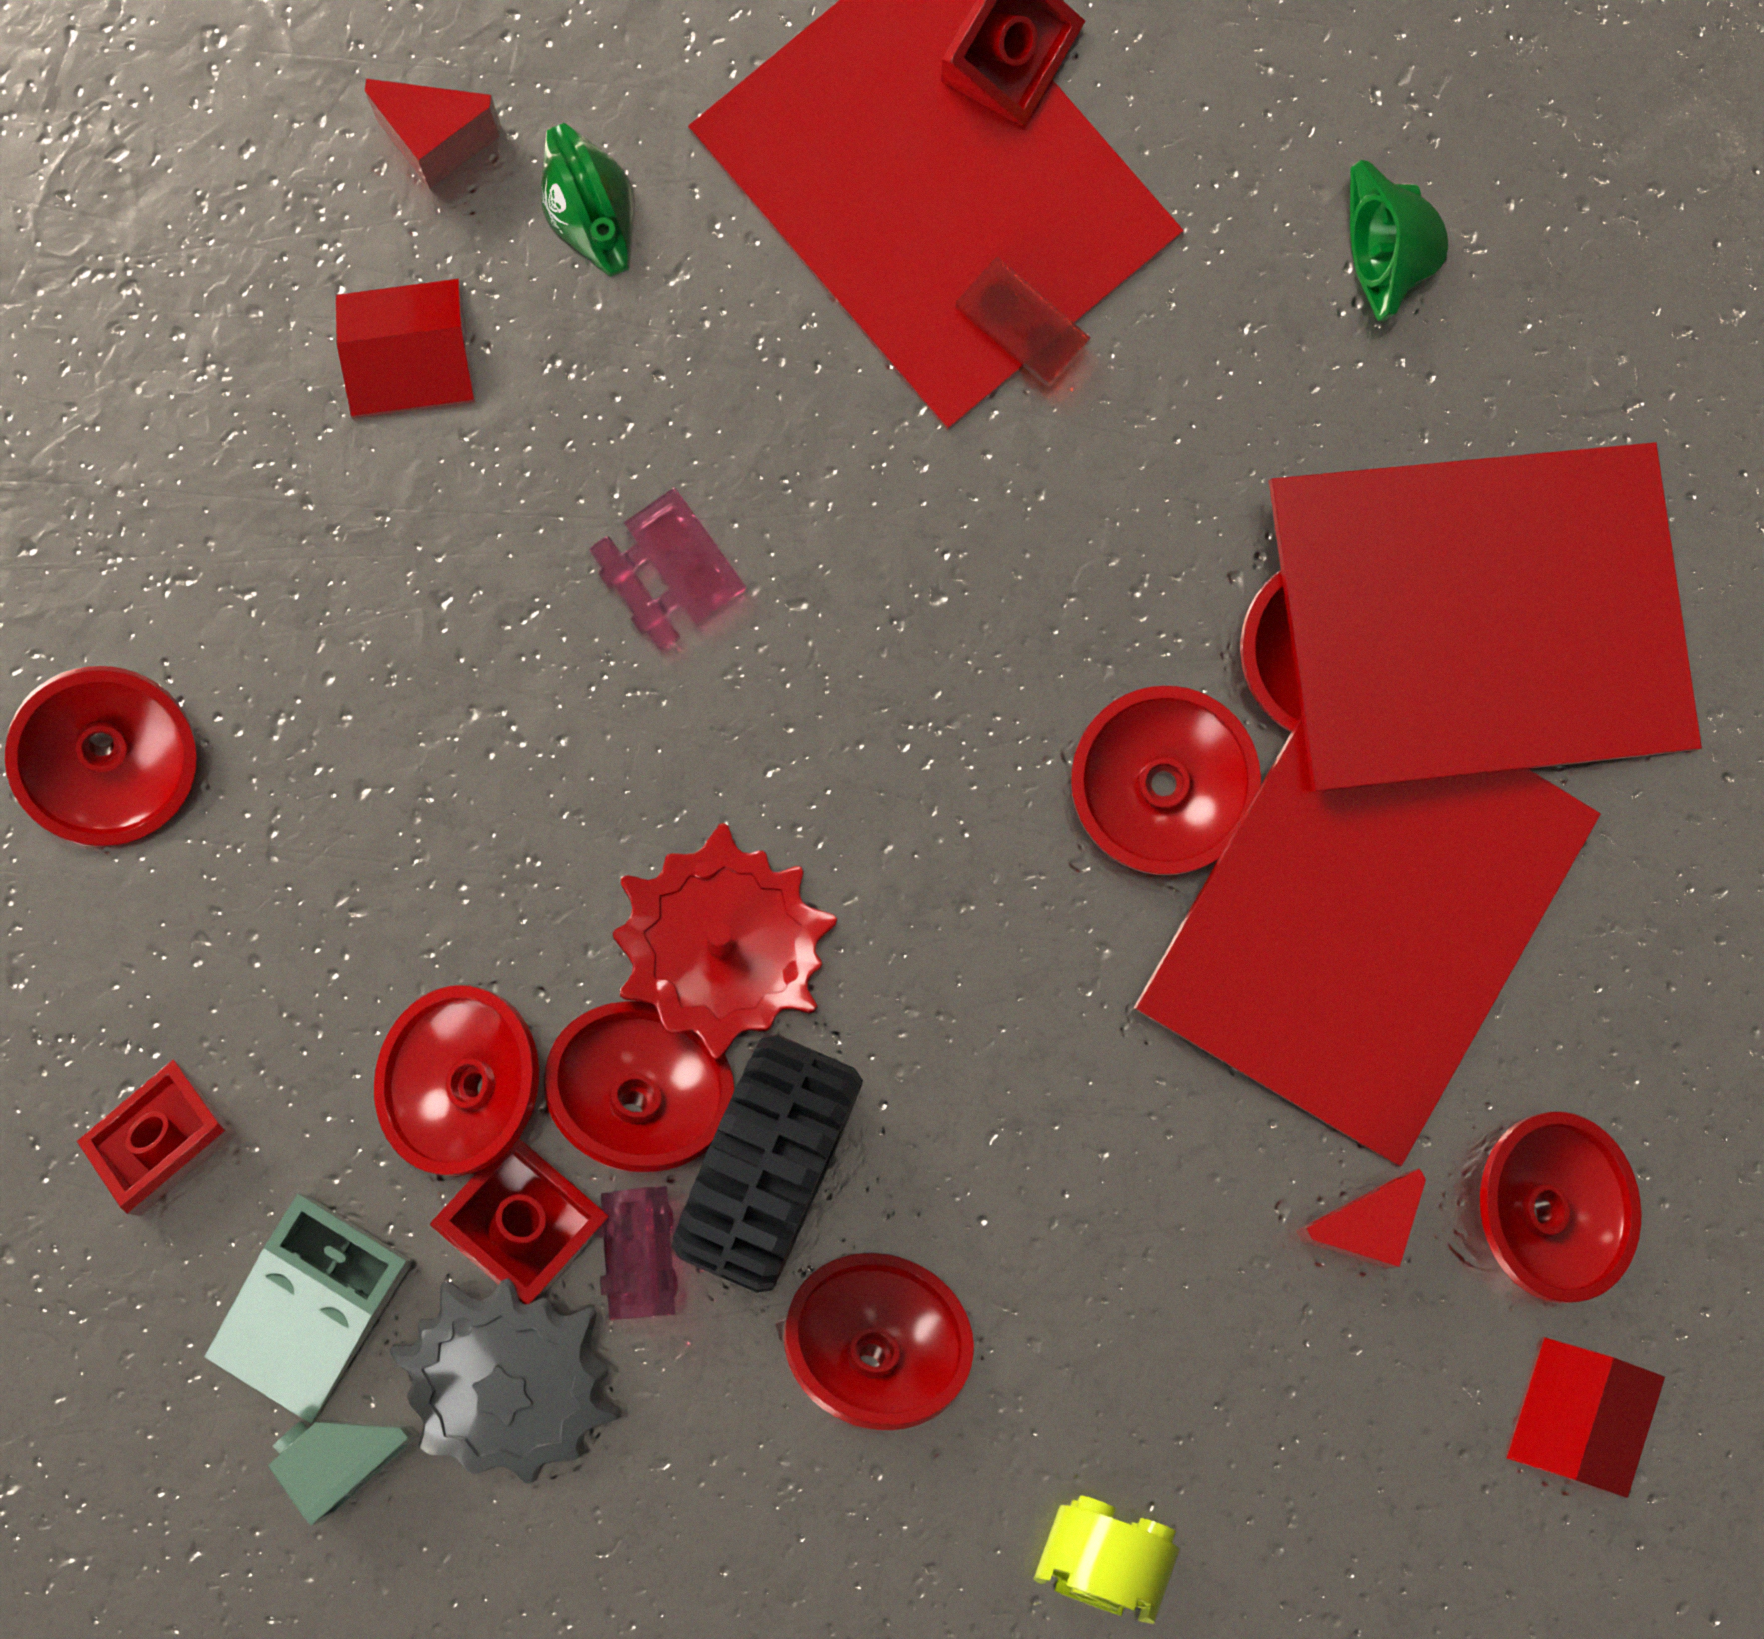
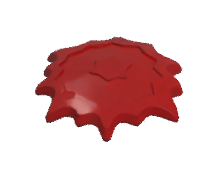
M721 823L698 851L687 854H668L665 857L663 869L657 878L647 880L630 875L621 877L620 884L631 902L632 911L628 921L623 926L616 928L612 934L614 940L631 961L632 973L621 987L620 997L625 1000L641 1001L654 1005L657 1008L660 1022L667 1034L694 1032L703 1042L711 1058L719 1060L741 1032L748 1030L768 1031L772 1028L776 1016L782 1010L795 1009L808 1014L816 1012L818 1005L808 990V982L811 976L823 965L822 960L816 953V945L825 934L836 926L838 919L834 914L809 907L802 901L800 895V887L804 875L802 867L793 866L781 872H773L770 868L767 854L763 850L752 853L742 852L737 848L733 840L730 827L725 823Z

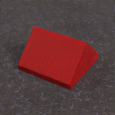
M976 0L942 58L941 82L1012 122L1025 126L1086 21L1063 0Z
M366 79L364 91L378 123L429 189L496 140L500 135L501 123L492 95Z
M459 278L336 295V344L352 418L475 402Z
M173 1059L78 1139L77 1143L120 1208L126 1214L141 1216L237 1133Z
M519 1138L503 1157L485 1169L478 1171L431 1221L430 1226L498 1285L502 1280L509 1278L515 1286L519 1301L523 1304H530L537 1300L558 1280L609 1216Z
M1420 1168L1406 1172L1301 1227L1296 1232L1301 1242L1380 1267H1400L1426 1178Z
M1543 1337L1505 1458L1628 1498L1665 1376L1615 1357Z

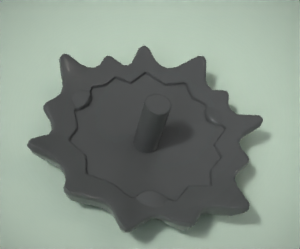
M509 1278L502 1280L494 1293L482 1300L471 1297L451 1281H444L440 1287V1311L435 1319H422L419 1321V1336L413 1345H393L390 1349V1353L396 1363L405 1369L412 1378V1386L407 1393V1399L410 1406L423 1421V1429L418 1444L420 1450L429 1455L452 1456L472 1474L484 1472L495 1467H504L515 1473L524 1483H533L537 1480L543 1463L571 1461L583 1456L586 1452L583 1441L589 1429L617 1420L621 1416V1411L618 1407L602 1400L598 1394L599 1385L608 1374V1368L591 1350L590 1341L597 1315L595 1308L587 1307L575 1314L565 1316L555 1312L550 1301L544 1297L530 1304H523L519 1301L515 1286Z

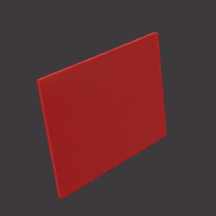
M839 0L689 124L688 129L944 427L949 430L1183 234L1184 230L1053 79L1025 126L1012 122L941 82L942 58L976 0Z
M1657 442L1272 478L1268 481L1312 792L1702 749Z
M1300 716L1136 1002L1134 1009L1391 1163L1401 1167L1601 813L1530 769L1312 792L1302 716Z

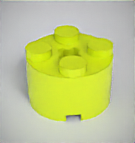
M1082 1495L1079 1496L1078 1501L1072 1500L1070 1506L1060 1505L1033 1579L1042 1585L1050 1581L1051 1576L1058 1579L1054 1591L1064 1596L1122 1616L1124 1608L1135 1611L1136 1607L1141 1608L1137 1621L1155 1623L1180 1552V1548L1172 1543L1176 1531L1168 1526L1144 1518H1140L1138 1523L1132 1522L1131 1525L1113 1518L1116 1510L1115 1507Z

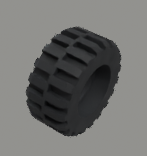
M778 1034L761 1038L723 1114L679 1219L671 1247L680 1260L756 1293L773 1290L817 1195L860 1092L863 1079L854 1067Z

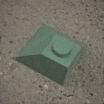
M300 1421L272 1446L279 1453V1456L268 1467L301 1515L312 1526L326 1521L420 1434L412 1425L319 1421L315 1422L308 1429Z

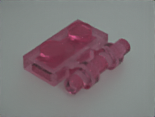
M675 487L624 522L626 529L637 544L621 553L612 539L607 536L589 549L602 568L598 573L608 589L616 588L634 613L630 620L641 635L648 633L660 651L666 650L681 638L668 620V617L681 607L695 626L698 627L748 592L747 587ZM649 562H651L669 588V590L656 599H653L636 575V572Z
M667 1186L643 1187L601 1193L602 1210L609 1217L597 1231V1238H604L606 1275L600 1276L601 1295H607L609 1320L676 1315L675 1297L678 1290V1279L672 1267L670 1239L674 1218L671 1206L668 1203Z

